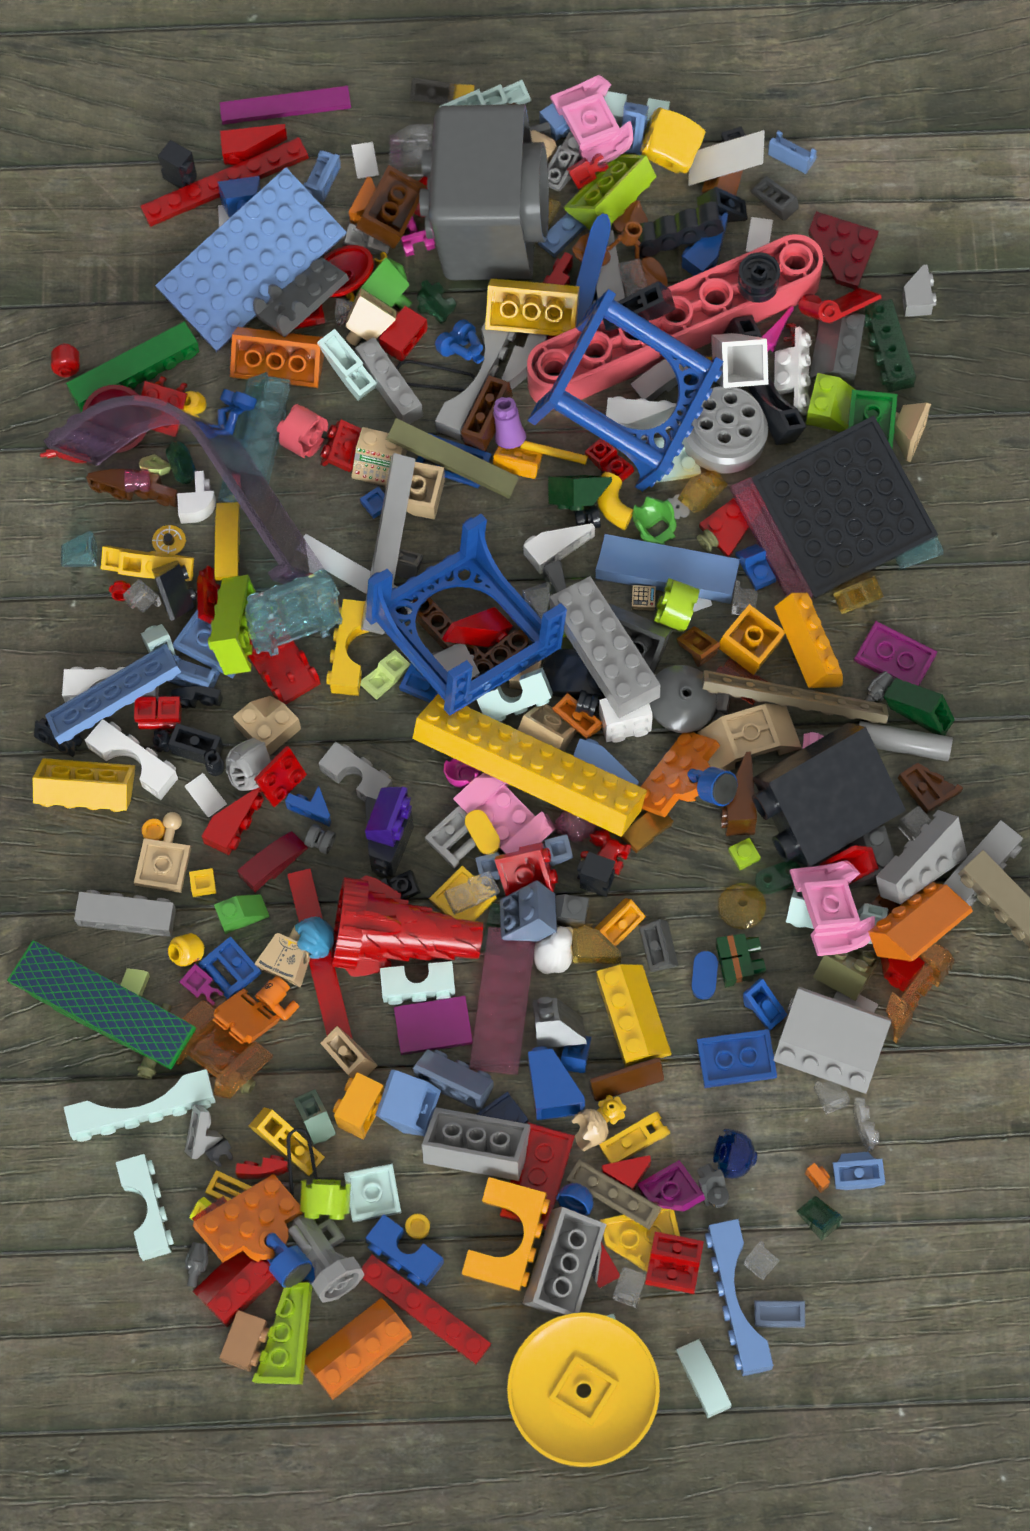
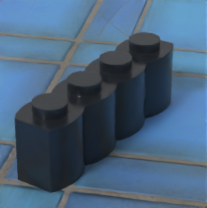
M707 202L699 205L696 209H685L675 215L662 216L654 222L640 223L642 233L638 239L640 242L639 257H650L660 251L673 250L681 244H691L702 238L721 234L724 228L717 202Z

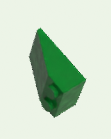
M852 390L848 428L875 416L893 449L897 394Z

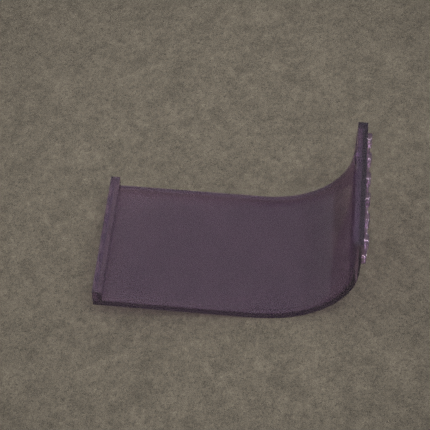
M137 395L120 396L101 401L80 414L72 415L67 419V423L64 426L53 429L48 434L49 437L43 440L49 449L94 465H99L142 433L160 426L183 424L199 441L279 565L267 572L271 579L309 592L316 591L331 580L248 452L233 435L215 423L160 399Z

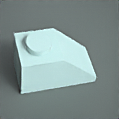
M162 624L150 626L145 632L141 633L149 653L167 644L172 654L176 655L171 638Z

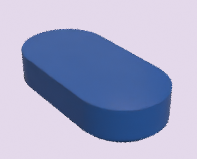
M709 951L698 953L693 965L692 993L695 997L702 1000L711 998L716 989L718 960Z

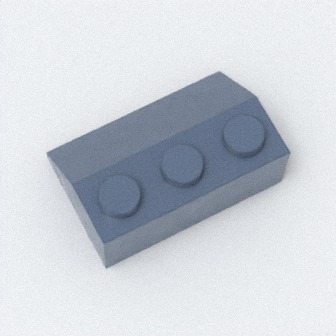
M427 1049L413 1068L415 1077L429 1082L441 1090L442 1094L481 1111L494 1087L491 1076L480 1070L478 1072L470 1070L469 1065L460 1060H456V1062L447 1059L448 1056L439 1050L432 1052Z

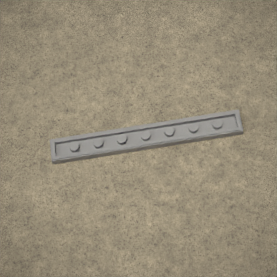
M396 453L391 456L370 573L371 577L376 572L388 569L393 574L392 588L416 460L415 458ZM366 596L361 629L383 635L385 631L377 622L371 625L366 620Z

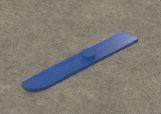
M605 213L599 215L591 227L576 286H580L576 327H578L586 310L592 305L606 252L611 224L608 215Z

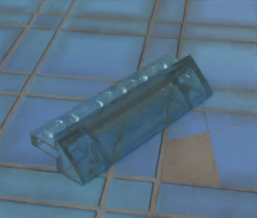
M267 372L247 379L244 394L257 399V403L253 410L244 411L238 416L218 497L219 501L239 502V504H241V501L262 504L279 443V433L276 429L279 422L285 418L286 402L291 385L290 380L270 377Z

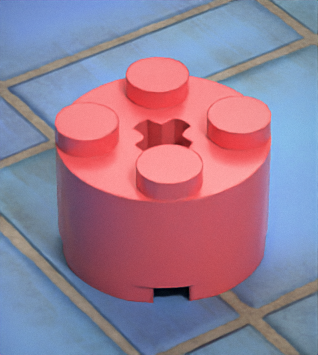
M295 404L286 419L280 421L277 426L279 443L302 458H305V456L311 457L324 442L322 434L323 431L327 432L328 421L306 407Z

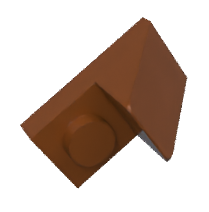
M695 626L676 639L680 647L692 654L697 667L702 666L713 658L720 647L718 641Z

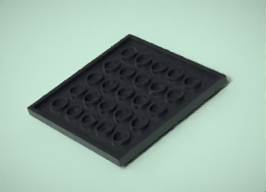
M875 416L751 478L814 599L938 537L934 525Z

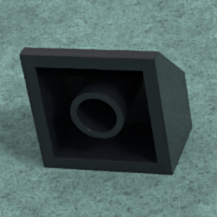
M177 560L151 569L170 621L177 619L194 608L193 600H196L193 588L187 587L185 579H188L189 576L185 565L180 566Z

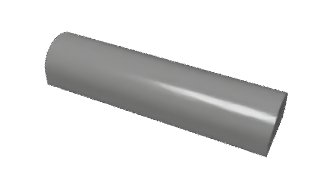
M859 721L860 726L867 728L876 749L949 761L953 737Z

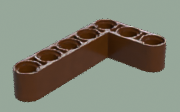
M429 597L421 605L428 607L426 611L418 610L416 621L445 650L457 644L442 640V637L453 621ZM436 622L443 623L441 627L433 626ZM516 630L485 654L475 645H466L469 653L474 656L473 661L478 670L489 671L504 662L497 661L496 657L504 656L506 657L505 660L527 648L529 640L523 631ZM518 641L524 643L521 647H515L513 644Z

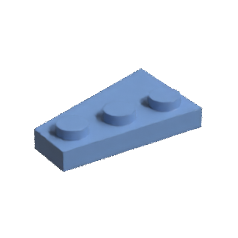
M196 610L173 642V647L224 674L214 651L210 650L208 645V637L211 636L212 631L211 624L199 619L198 610ZM230 674V675H226V676H228V677H230V678L233 679V677H234L236 674Z

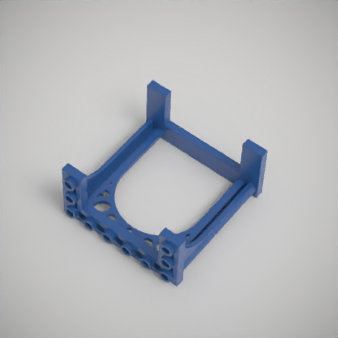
M608 289L586 310L577 327V330L582 332L552 389L536 403L527 421L536 425L552 409H555L623 452L639 471L640 477L635 488L644 491L648 487L652 488L656 481H661L665 474L668 475L673 469L674 463L672 461L675 456L681 453L684 444H682L684 438H687L692 432L694 426L691 424L694 418L697 419L702 413L703 407L701 405L704 400L706 401L713 391L710 388L713 381L716 382L721 376L722 370L720 368L724 361L718 357H715L712 361L615 301L616 293ZM603 318L659 352L671 365L678 382V401L672 415L663 424L646 430L627 428L565 391ZM679 364H681L683 368H688L684 371H681L679 369ZM691 374V379L687 385L683 378ZM678 410L682 412L681 416L677 414ZM667 427L672 428V430L669 431V435L665 431ZM655 433L663 437V448L656 446L654 442ZM645 435L647 440H642L641 437Z
M482 514L467 519L462 525L459 552L454 555H448L439 564L428 567L416 577L409 578L406 583L398 588H392L393 574L388 569L376 572L368 579L366 620L371 625L377 622L445 701L444 710L449 716L559 650L562 645L567 609L560 603L542 615V619L506 580L494 562L485 540L487 519ZM466 569L470 572V577L463 581L458 577V574ZM476 575L478 576V579H477V580L480 581L481 583H475V582H474V581H475V578H476ZM454 587L472 588L486 593L497 601L530 638L533 644L471 681L473 666L468 660L447 672L425 647L416 630V616L421 605L433 594ZM401 607H407L412 612L402 615L396 612V610ZM409 621L410 624L406 626L404 622Z

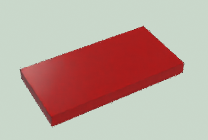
M528 1122L527 1124H530V1133L525 1163L519 1181L510 1180V1183L547 1194L546 1199L550 1200L547 1214H542L540 1223L544 1224L543 1229L546 1230L551 1211L555 1207L556 1197L560 1190L575 1135ZM502 1208L500 1217L522 1223L519 1216L514 1212Z

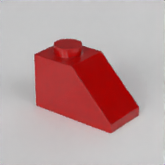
M880 957L884 978L893 987L900 989L902 992L918 976L925 964V961L919 957L914 961Z

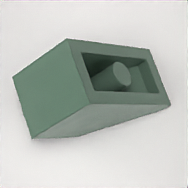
M316 1089L293 1099L313 1144L325 1142L330 1137L336 1135Z

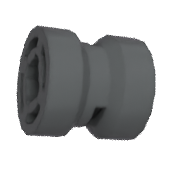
M313 824L307 833L304 844L310 848L316 847L320 852L328 854L335 842L336 833L330 830H322L321 826Z

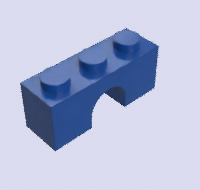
M383 1214L366 1236V1241L369 1244L367 1248L377 1256L383 1254L389 1259L387 1263L397 1271L400 1269L408 1273L407 1278L414 1284L419 1286L422 1283L424 1286H427L444 1264L443 1258L424 1243L413 1254L402 1253L398 1249V1243L405 1234L404 1229Z

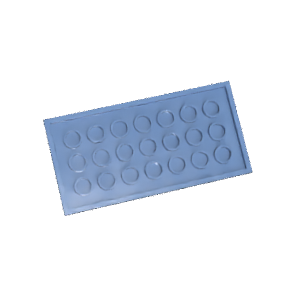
M285 168L155 286L206 342L218 352L232 339V334L237 327H245L256 317L253 309V301L256 297L263 299L267 303L270 300L268 294L269 285L275 284L283 289L294 281L297 275L302 274L310 267L313 261L329 251L347 232L299 180Z

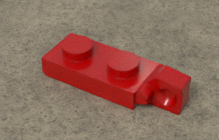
M206 566V568L199 571L197 578L198 618L211 624L215 616L214 607L218 602V589H220V585L215 582V569Z

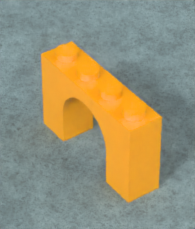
M488 1177L482 1202L510 1210L519 1216L524 1227V1237L519 1248L514 1253L505 1257H493L468 1250L462 1275L521 1291L522 1286L527 1287L530 1273L526 1272L528 1263L534 1262L537 1248H533L535 1238L540 1239L544 1225L540 1223L542 1214H547L550 1200L546 1199L547 1194Z

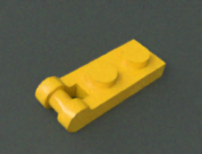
M658 1111L599 1144L609 1163L624 1161L671 1133L668 1127L664 1126L660 1121L661 1116ZM651 1125L655 1129V1132L652 1134L647 1130V1127Z

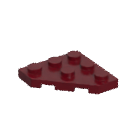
M816 211L808 234L810 238L820 246L823 253V261L832 272V277L836 284L855 290L858 289L879 231Z

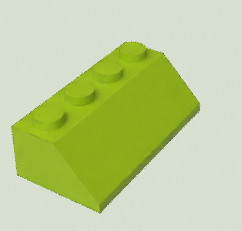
M622 154L606 163L609 168L604 172L598 171L595 174L597 179L585 185L564 206L565 211L589 230H591L596 218L602 213L608 215L612 225L625 212L624 210L631 203L635 202L638 196L657 177L647 155Z

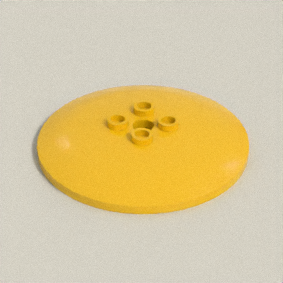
M595 1313L566 1314L538 1327L528 1336L517 1351L510 1368L507 1386L510 1411L518 1430L525 1440L543 1456L555 1462L574 1467H593L607 1464L621 1458L636 1447L649 1431L654 1421L660 1394L659 1377L655 1362L640 1337L621 1322ZM581 1384H587L591 1388V1394L586 1398H581L576 1393L577 1387Z

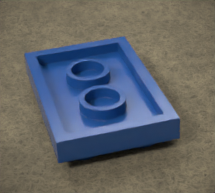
M769 1029L697 1039L704 1088L777 1078Z

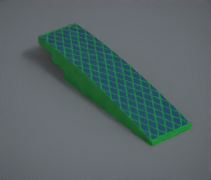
M34 940L7 979L10 984L51 1006L55 1011L169 1069H172L197 1029L195 1026Z

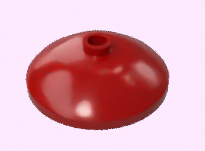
M359 245L343 246L323 257V259L345 272L349 278L330 297L348 295L359 289L368 280L374 268V258L367 248Z

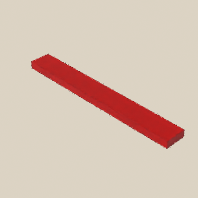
M311 869L287 874L299 922L314 916L322 918ZM330 950L329 954L324 958H310L309 960L315 990L327 1036L338 1026L352 1038L335 967L331 966Z

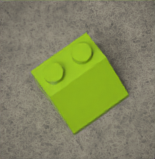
M817 373L808 408L806 425L838 432L848 429L852 390L855 389L839 377Z

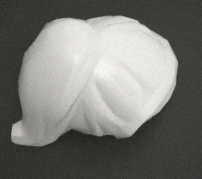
M571 926L557 927V932L536 942L534 962L537 969L543 974L562 973L571 965L573 960V928Z

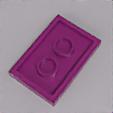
M875 621L857 652L854 662L878 674L886 671L894 679L898 678L920 686L938 651Z
M465 996L394 1007L401 1055L426 1052L427 1049L432 1051L473 1044Z

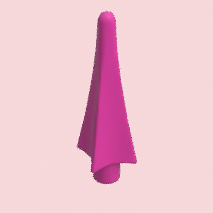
M792 306L761 337L767 339V352L769 350L774 352L784 326L794 310Z

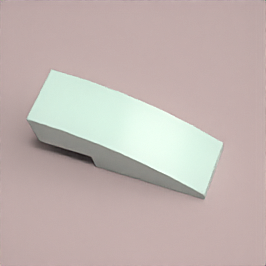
M335 329L317 342L330 365L357 401L375 389L377 382L363 367V362Z
M698 1339L676 1349L707 1418L730 1409V1400L700 1340Z

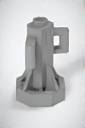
M304 1215L298 1216L293 1220L288 1232L312 1262L315 1280L311 1285L322 1303L337 1300L353 1290L364 1277V1273L354 1257L347 1258L333 1249V1247L345 1240L344 1235L334 1220L328 1219L320 1225H317L314 1219L304 1218ZM326 1230H328L333 1237L329 1241L323 1234V1232Z

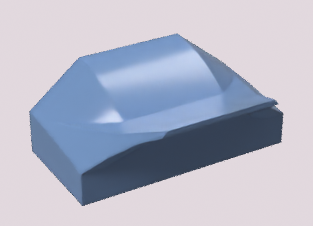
M869 1152L841 1154L838 1162H833L835 1189L855 1190L885 1185L883 1160L875 1159Z

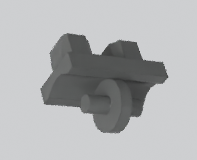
M711 1164L697 1169L700 1177L698 1180L699 1186L705 1196V1200H703L705 1206L711 1205L719 1208L725 1206L729 1201V1193L726 1189L724 1174L721 1169L714 1171Z

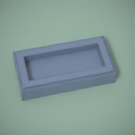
M754 1301L755 1327L805 1328V1301Z

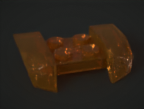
M935 944L929 947L920 955L927 964L901 998L892 991L886 1014L888 1018L892 1019L891 1024L894 1029L893 1041L896 1044L911 1025L913 1012L921 999L920 995L925 997L932 984L939 987L952 970L954 958L947 949Z
M202 1000L182 1018V1020L190 1023L197 1029L180 1054L176 1064L179 1066L186 1055L190 1056L216 1077L213 1094L231 1099L273 1055L256 1041L253 1044L248 1042L241 1044L229 1034L231 1028L224 1030L212 1020L215 1018V1009Z

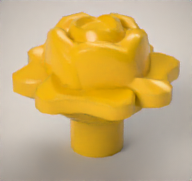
M608 1095L605 1100L598 1102L600 1108L597 1111L601 1113L606 1123L610 1121L612 1125H615L618 1120L625 1118L624 1111H626V1106L621 1102L620 1097L613 1099L611 1095Z

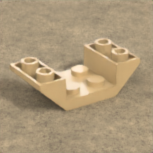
M765 703L722 716L697 732V734L715 739L719 743L720 747L708 763L711 767L727 771L735 769V762L743 760L746 752H751V757H755L777 750L778 754L782 755L802 748L787 706H779L777 704Z

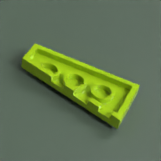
M299 1282L292 1287L283 1289L275 1312L277 1315L273 1327H270L269 1338L265 1350H262L259 1359L260 1365L257 1373H254L252 1382L264 1384H303L312 1295L311 1283Z

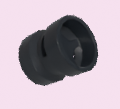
M590 506L586 510H575L576 526L592 523L595 529L601 528L598 506Z

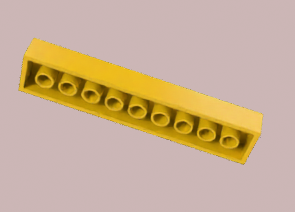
M439 694L435 696L416 719L412 739L618 836H623L642 810L647 790L468 706L449 716L444 710L445 701Z

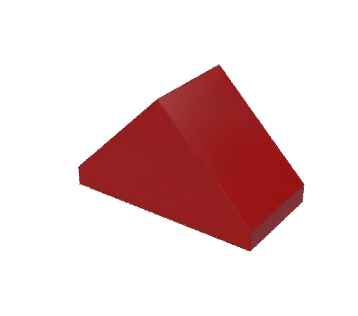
M648 1155L602 1165V1173L634 1191L651 1166V1157Z

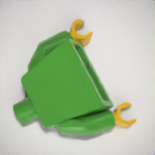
M381 252L380 257L382 260L374 258L377 268L361 288L390 307L396 305L400 310L404 306L409 307L412 301L403 295V292L409 286L403 265L390 258L387 259V254ZM353 293L346 295L350 299L349 301L342 300L347 309H351L356 299Z

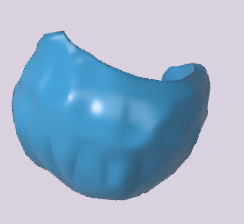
M314 916L303 919L295 925L296 932L301 934L297 942L300 950L309 952V957L312 959L324 958L329 954L334 944L335 932L328 922Z

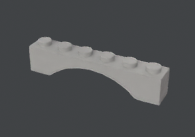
M486 320L481 328L485 353L478 375L462 393L444 402L435 420L437 432L460 441L462 439L461 431L488 376L496 378L499 371L498 365L507 356V346L510 341L513 342L517 335V332L485 329Z

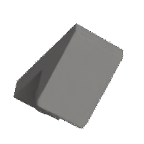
M193 1105L185 1146V1153L191 1159L199 1158L205 1151L223 1138L218 1131L207 1130L211 1124V1115L203 1105Z

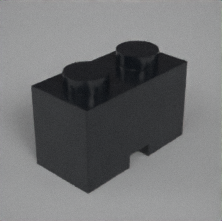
M170 140L158 155L159 164L163 167L161 169L164 180L174 186L183 188L194 183L197 177L191 151Z
M588 852L586 859L581 858L577 869L579 872L577 879L580 880V888L607 897L615 878V861Z

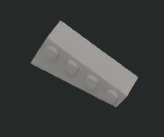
M940 810L936 811L933 815V821L929 825L924 824L919 830V836L914 841L909 840L904 846L903 853L900 856L895 855L876 876L881 897L902 904L968 857L958 816Z

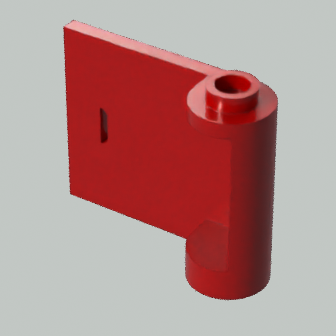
M858 288L833 301H822L816 295L806 294L799 301V310L805 316L831 323L882 297L878 293Z

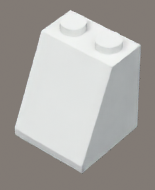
M736 333L711 335L712 360L718 357L724 361L720 368L722 374L716 381L719 385L727 388L768 384L766 338Z

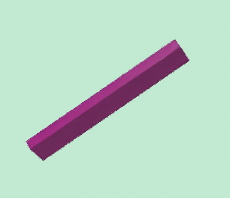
M348 86L220 102L223 125L351 108Z

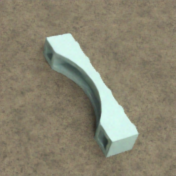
M205 1069L183 1075L166 1094L153 1102L139 1107L127 1109L108 1108L90 1101H84L65 1106L64 1111L70 1136L73 1140L82 1142L90 1140L96 1134H113L119 1128H136L141 1122H158L163 1120L164 1116L171 1114L173 1116H181L186 1114L187 1110L193 1109V1105H203L207 1109L216 1101L209 1073Z

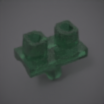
M428 280L421 283L422 288L417 294V300L420 303L417 310L421 314L428 312L442 324L446 322L448 315L455 310L457 304L452 297L442 298L444 290L439 282L430 284Z

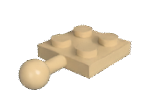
M169 812L164 816L163 825L166 831L163 841L144 838L134 879L135 886L182 893L191 847L190 845L173 843L175 830L179 829L182 824L181 816L178 813Z

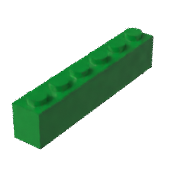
M184 321L67 382L69 393L82 413L86 400L97 389L113 384L134 389L138 384L154 379L157 374L173 369L178 363L194 358L200 352L198 342Z

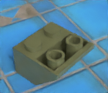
M860 948L842 954L824 955L813 978L856 1001L874 973L880 959L876 958L870 951Z

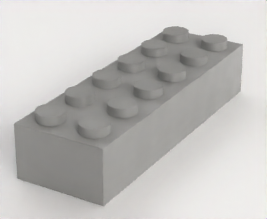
M591 576L549 596L550 609L560 603L567 609L564 633L618 718L660 698V683Z

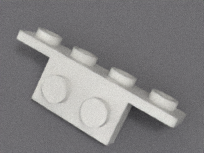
M799 326L795 328V347L775 351L774 386L780 395L794 392V407L802 415H807L810 404L808 394L811 384L809 376V366L811 365L809 346L811 345V337Z

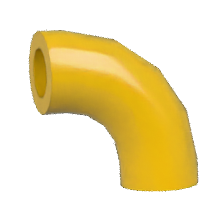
M604 472L601 476L612 477V482L598 498V507L606 520L618 528L626 530L633 516L634 509L627 507L619 499L618 494L623 484L622 480L613 473Z

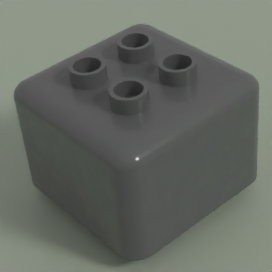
M526 104L439 107L433 118L432 149L422 151L423 177H428V189H420L419 205L421 216H426V237L435 241L444 276L449 280L532 279L534 243L546 242L548 234L549 176L545 143L532 141Z

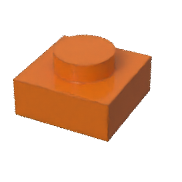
M815 1163L807 1168L806 1176L818 1191L822 1193L829 1187V1174L822 1166L818 1167Z

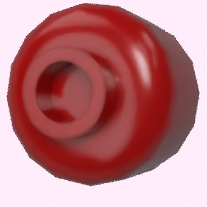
M67 343L55 347L51 352L52 371L64 378L75 375L80 369V353L78 349Z

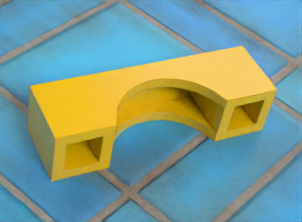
M343 599L342 607H338L337 621H340L339 628L334 629L333 642H336V647L331 649L330 663H333L332 671L328 670L327 684L330 685L331 693L359 696L362 679L361 666L349 658L347 650L350 643L357 636L369 632L361 629L365 601Z

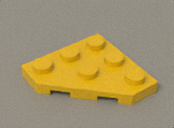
M662 1208L650 1230L625 1215L600 1220V1222L606 1224L603 1234L605 1246L646 1272L648 1270L655 1231L680 1236L675 1212L671 1209Z

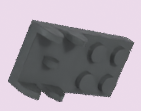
M320 257L313 261L310 267L302 274L297 275L294 281L283 289L275 284L269 285L268 294L270 300L265 303L263 299L256 297L253 301L254 312L260 321L283 337H286L343 286L349 278L345 272Z

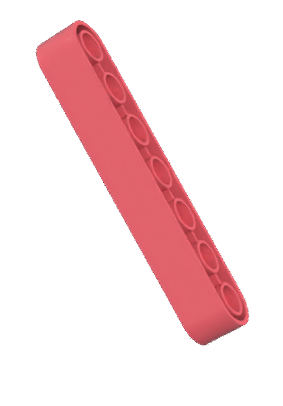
M799 234L784 236L668 287L676 309L649 322L693 350L712 343L711 335L723 334L733 318L752 315L757 323L787 310L791 306L798 305L800 299L806 294L815 295L820 285L823 265L822 250L813 239ZM758 252L771 255L780 266L777 293L770 300L761 303L745 299L738 290L740 263L746 256ZM602 320L565 391L582 400L648 371L665 358L642 341L631 340L630 338L635 337L621 328L607 331ZM577 327L538 344L530 352L527 360L528 391L536 403L552 389L558 376H550L548 374H560L582 333L577 330ZM597 355V356H601V357H599V358H591V357H589V356Z

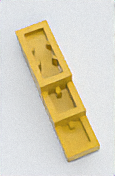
M239 502L216 503L215 580L217 581L239 576Z

